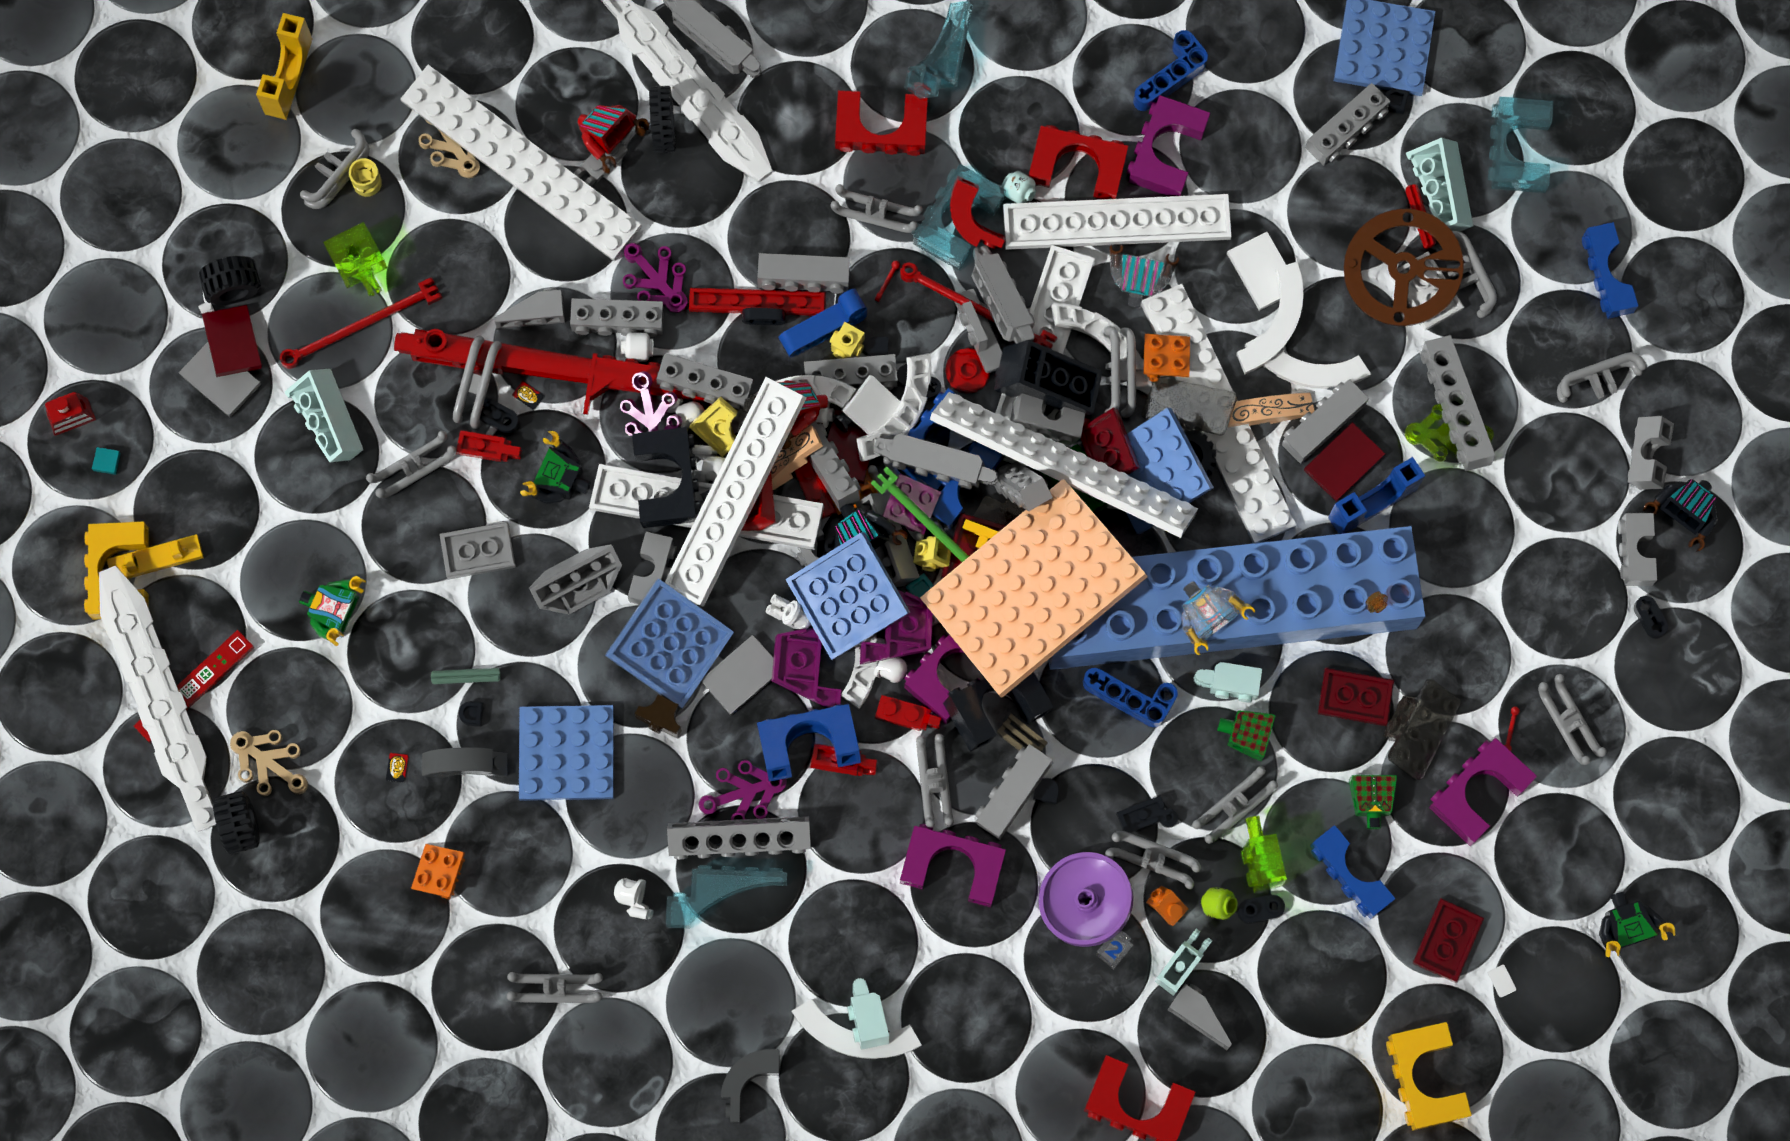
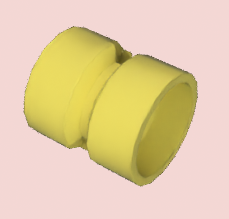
M362 158L351 164L349 177L355 191L359 195L370 197L380 191L382 179L376 164L372 160Z

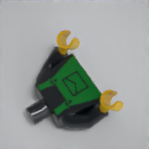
M548 431L553 439L550 442L547 438H543V442L553 445V448L549 447L534 482L522 483L528 486L529 491L522 490L520 491L521 495H531L536 500L545 504L562 502L564 499L570 500L574 490L587 494L591 482L580 478L583 470L579 458L571 447L559 439L557 432Z
M1624 891L1610 896L1615 909L1605 913L1599 931V937L1606 948V957H1610L1611 951H1615L1617 956H1619L1621 948L1652 939L1659 935L1658 931L1661 932L1663 940H1668L1666 932H1671L1674 936L1676 935L1674 925L1667 923L1649 906L1642 904L1640 901L1628 904Z

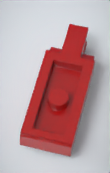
M461 430L456 454L507 462L508 458L520 460L522 450L521 447L511 446L512 442L503 437Z
M881 695L875 719L917 731H926L927 726L939 729L942 719L941 717L931 715V710L926 707Z
M815 744L810 768L855 776H862L863 774L875 775L877 760L866 758L860 751L861 763L838 767L834 747Z

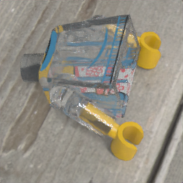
M1192 581L1183 588L1190 599L1182 605L1184 609L1181 614L1182 629L1189 641L1194 644V651L1197 655H1200L1198 646L1203 645L1208 651L1206 639L1239 615L1238 610L1246 620L1249 619L1244 615L1246 609H1251L1255 613V609L1250 604H1245L1233 591L1220 586L1212 588L1208 585L1201 590L1195 581Z

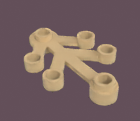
M440 130L439 132L446 142L432 139L429 134L420 135L419 145L421 148H432L454 153L458 159L445 158L441 152L435 151L430 156L433 166L457 169L464 178H473L479 173L480 164L476 157L469 152L466 156L462 147ZM428 139L430 142L424 144L422 143V140ZM435 157L441 158V160L438 162L434 161L433 159ZM466 164H471L472 168L467 169L464 166Z
M271 730L266 735L252 737L247 732H237L232 736L230 746L236 754H239L240 770L238 777L242 782L248 783L253 779V772L249 769V755L256 759L259 780L256 789L261 796H268L272 791L268 780L267 768L288 782V787L293 793L302 794L307 790L308 781L303 775H293L274 761V759L287 757L292 759L298 758L301 754V749L297 744L291 743L286 748L260 751L255 746L268 743L272 745L280 744L282 741L281 733L277 730ZM273 734L279 735L277 741H271ZM245 739V745L242 747L238 746V741ZM296 747L297 753L294 755L289 754V750ZM245 771L250 773L247 779L242 778V773ZM295 780H301L299 787L293 786ZM262 785H268L266 792L260 791Z

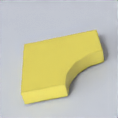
M720 397L691 422L689 428L723 457L730 451L736 438L732 428V421L738 411Z

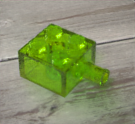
M364 222L323 242L347 289L362 281L369 296H375L372 286L377 294L382 291L374 275L387 269V266Z
M1260 816L1246 818L1245 822L1250 839L1244 845V850H1241L1243 863L1247 864L1249 873H1246L1248 886L1253 887L1254 892L1282 887L1287 878L1277 834L1263 835Z

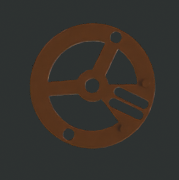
M1415 209L1391 210L1370 219L1352 238L1344 260V278L1353 301L1369 317L1393 326L1421 324L1443 312L1458 293L1464 272L1461 247L1454 233L1437 217ZM1411 213L1413 220L1405 222L1403 220L1404 214ZM1395 227H1415L1433 236L1443 250L1417 260L1414 255L1408 252L1395 254L1374 239L1384 231ZM1365 251L1388 265L1389 274L1395 280L1393 308L1378 302L1367 291L1363 283L1361 264ZM1427 260L1458 261L1460 266L1456 269L1427 267L1425 262ZM1402 261L1410 264V270L1405 274L1399 273L1397 270V265ZM1426 271L1457 272L1459 278L1456 280L1426 278L1424 273ZM1416 276L1439 289L1427 302L1416 307L1407 308L1409 282ZM1396 313L1404 314L1402 322L1394 320Z

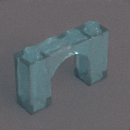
M1499 96L1497 103L1492 105L1491 117L1495 118V125L1491 126L1490 138L1494 139V144L1490 147L1489 159L1493 160L1492 167H1489L1488 180L1492 181L1491 189L1536 193L1546 192L1549 187L1550 164L1518 160L1508 150L1506 137L1510 132L1520 128L1548 130L1552 123L1553 101Z
M959 164L956 170L952 169L946 179L948 183L945 188L940 187L935 196L936 202L933 206L929 205L923 215L925 219L922 224L917 223L918 228L913 230L911 234L913 235V244L957 270L961 269L970 255L971 245L951 234L944 227L941 219L944 211L950 206L951 192L957 176L979 185L972 204L993 216L1006 197L1005 189Z

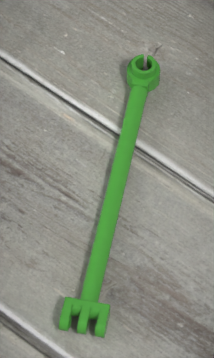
M886 466L883 470L890 477L886 479L880 473L877 477L883 484L880 486L875 480L871 484L881 494L888 490L961 562L965 561L969 556L894 484L898 477Z

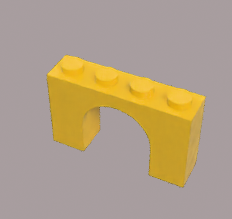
M283 13L276 32L281 44L278 69L275 77L262 75L256 96L265 115L287 120L313 38L305 18Z
M145 522L88 524V531L85 532V544L88 545V554H85L84 557L85 567L88 568V576H85L84 579L85 590H88V599L84 601V609L93 620L101 619L99 572L103 571L107 559L115 553L149 548V527ZM137 589L145 598L149 608V594L144 589Z
M1447 1022L1392 1034L1388 1037L1389 1041L1386 1042L1389 1056L1393 1055L1395 1065H1392L1395 1079H1399L1401 1088H1398L1401 1102H1405L1407 1112H1404L1407 1126H1411L1412 1131L1472 1116L1466 1092L1443 1098H1431L1421 1093L1413 1081V1065L1420 1055L1453 1046Z

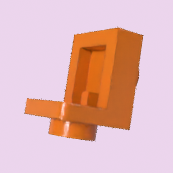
M1163 886L1155 889L1146 902L1171 926H1174L1188 911L1186 905L1175 893Z

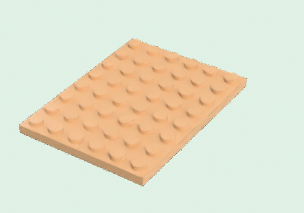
M1064 479L1049 490L1053 497L1052 499L1030 511L1025 510L920 597L1001 698L1148 577Z

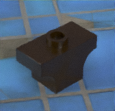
M659 694L651 705L646 707L638 706L635 712L636 719L648 724V728L658 734L663 731L678 739L682 731L681 726L675 721L680 710L679 704Z

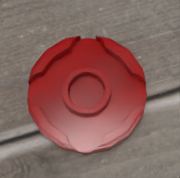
M960 349L947 360L945 368L946 380L956 391L965 394L976 393L983 389L989 381L990 373L985 372L975 349Z

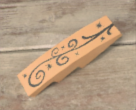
M1310 393L1267 396L1223 404L1228 428L1245 424L1251 426L1267 422L1273 424L1302 418L1307 412L1312 414L1315 411Z
M812 425L796 437H793L791 439V446L788 449H781L771 469L773 490L793 478L791 473L808 463L806 457L823 447L818 433Z

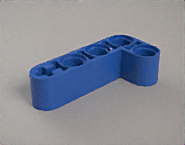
M1181 30L1175 34L1172 49L1178 59L1136 88L1133 99L1136 109L1140 111L1149 110L1152 102L1158 101L1159 95L1169 96L1204 71L1208 54L1191 32ZM1185 41L1188 45L1181 46L1178 42ZM1199 58L1202 60V62L1195 63L1192 61V59ZM1181 70L1184 72V75H1176L1174 71ZM1162 82L1165 83L1167 87L1160 88L1156 84Z
M850 289L839 296L837 304L784 331L778 338L790 358L798 356L830 339L836 330L839 331L844 322L854 326L867 317V308L856 289Z
M1098 668L1089 669L1083 679V686L1089 693L1152 728L1161 726L1178 695L1177 689L1173 684L1163 683L1158 687L1154 696L1150 698ZM1095 676L1098 680L1093 685L1090 683V680ZM1105 681L1107 682V684L1105 685L1104 691H1102L1101 687L1103 686ZM1116 687L1119 689L1120 695L1113 697L1108 693V689ZM1162 691H1169L1172 694V699L1164 700L1160 693ZM1130 699H1137L1141 706L1139 708H1132L1128 701ZM1156 710L1160 713L1161 718L1153 720L1150 718L1149 712Z

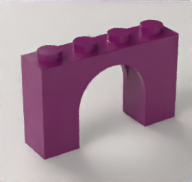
M1159 95L1158 101L1152 102L1149 114L1152 115L1150 122L1145 121L1141 132L1145 136L1143 141H1138L1134 154L1137 157L1135 162L1130 161L1127 174L1130 175L1129 183L1169 197L1181 196L1189 172L1162 163L1155 156L1152 144L1157 137L1167 132H1177L1202 140L1210 112Z
M950 634L947 637L943 635L935 644L937 648L932 654L930 652L926 653L920 660L922 665L916 671L912 669L904 678L906 680L904 688L925 707L930 709L933 714L941 717V721L945 724L951 720L949 713L943 705V702L949 697V691L940 683L937 676V668L940 662L948 655L964 653Z
M1494 738L1491 743L1486 740L1478 748L1480 754L1475 759L1471 756L1462 765L1465 770L1460 775L1455 773L1446 782L1449 787L1444 792L1439 789L1430 799L1433 801V804L1429 808L1470 847L1490 825L1473 811L1466 801L1465 787L1468 780L1476 775H1491L1500 780L1518 797L1537 777L1497 738Z
M920 824L919 827L914 826L900 877V884L923 889L928 866L933 857L945 850H957L967 855L974 866L975 875L968 902L991 907L1006 849H1002V845L998 843L988 842L987 845L979 843V839L975 837L965 836L964 839L956 837L955 832L943 830L941 833L933 831V828H929L925 824Z

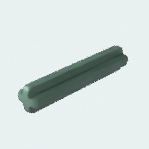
M499 668L439 670L431 672L432 684L500 681L501 677Z

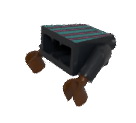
M1690 479L1686 483L1677 482L1665 486L1654 497L1656 499L1654 502L1645 504L1643 511L1647 507H1653L1655 510L1653 514L1655 516L1658 506L1661 504V510L1694 535L1699 533L1698 537L1689 541L1688 546L1691 547L1696 540L1700 544L1697 551H1700L1705 546L1704 538H1708L1717 523V508L1714 506L1717 498L1710 492L1712 486L1708 481L1701 480L1697 483L1695 480Z
M852 503L840 508L844 519L835 525V548L861 532L865 533L874 550L890 540L889 535L893 536L892 540L895 545L902 544L897 539V535H902L905 539L908 538L906 531L902 529L895 530V525L884 516L872 510H855Z

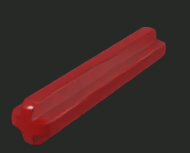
M1412 184L1407 186L1405 191L1411 209L1426 212L1418 185ZM1418 228L1423 247L1431 248L1435 246V238Z

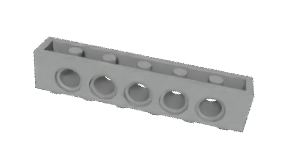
M1451 335L1425 341L1422 351H1420L1421 361L1423 364H1426L1428 380L1435 387L1436 402L1442 406V418L1444 423L1448 424L1450 428L1449 436L1452 444H1455L1457 447L1458 462L1463 464L1465 471L1492 465L1495 453ZM1437 362H1443L1445 366H1441ZM1448 381L1451 382L1453 385L1449 386L1446 385L1444 382ZM1452 401L1458 402L1460 406L1452 404ZM1459 421H1463L1468 425L1463 426L1459 423ZM1466 442H1473L1475 446H1470Z
M809 816L668 823L667 826L669 856H674V859H686L688 855H698V858L712 857V854L731 857L735 856V853L743 852L747 856H754L763 851H768L769 854H781L783 850H792V853H804L806 849H811ZM788 831L792 833L793 838L789 841H784L780 838V834ZM764 832L770 838L766 842H760L756 836ZM743 834L746 840L743 843H736L733 840V836ZM712 835H718L722 838V842L720 844H712L709 838ZM689 836H694L699 842L691 846L685 840Z

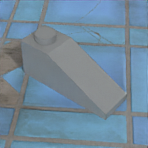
M546 288L496 316L494 319L497 329L565 323L561 290Z
M1184 984L1168 1008V1011L1228 1050L1232 1043L1208 1001L1201 995L1203 991L1193 984L1189 986Z

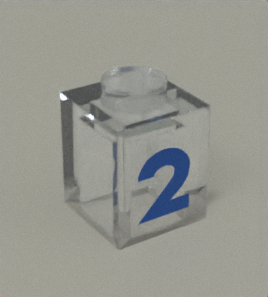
M1120 931L1115 937L1105 942L1096 955L1112 969H1115L1133 947L1132 939L1125 932Z

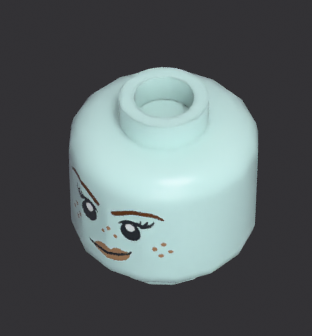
M1021 171L1009 173L1002 183L1004 195L1015 203L1030 202L1036 195L1035 181Z

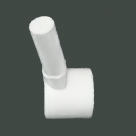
M203 293L205 303L198 306L201 313L214 311L212 304L205 301Z

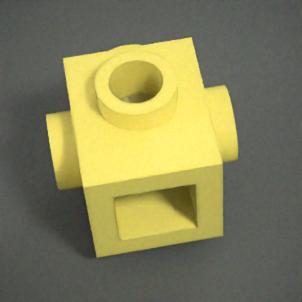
M844 322L839 331L836 330L830 339V343H832L831 351L834 352L833 355L838 359L859 357L864 348L862 343L865 340V333Z
M929 536L924 540L916 541L913 563L921 566L925 571L933 572L938 568L949 566L951 551L937 537Z

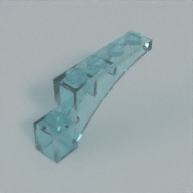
M970 2L950 3L943 29L935 45L916 66L908 67L904 88L918 98L938 97L939 89L957 87L973 7Z
M699 865L698 869H692L691 897H687L686 893H673V896H667L666 927L691 929V923L696 918L728 897L754 888L787 885V872H783L781 868H769V872L759 871V868L746 867L745 871L735 870L736 867L722 866L721 870H712V866Z

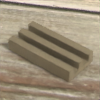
M1012 714L996 732L1019 751L1023 746L1004 732L1006 728L1024 743L1032 745L1039 751H1042L1048 744L1047 741ZM1013 722L1021 730H1023L1035 741H1037L1040 744V746L1038 747L1036 744H1034L1031 740H1029L1017 729H1015L1012 725H1010V723Z

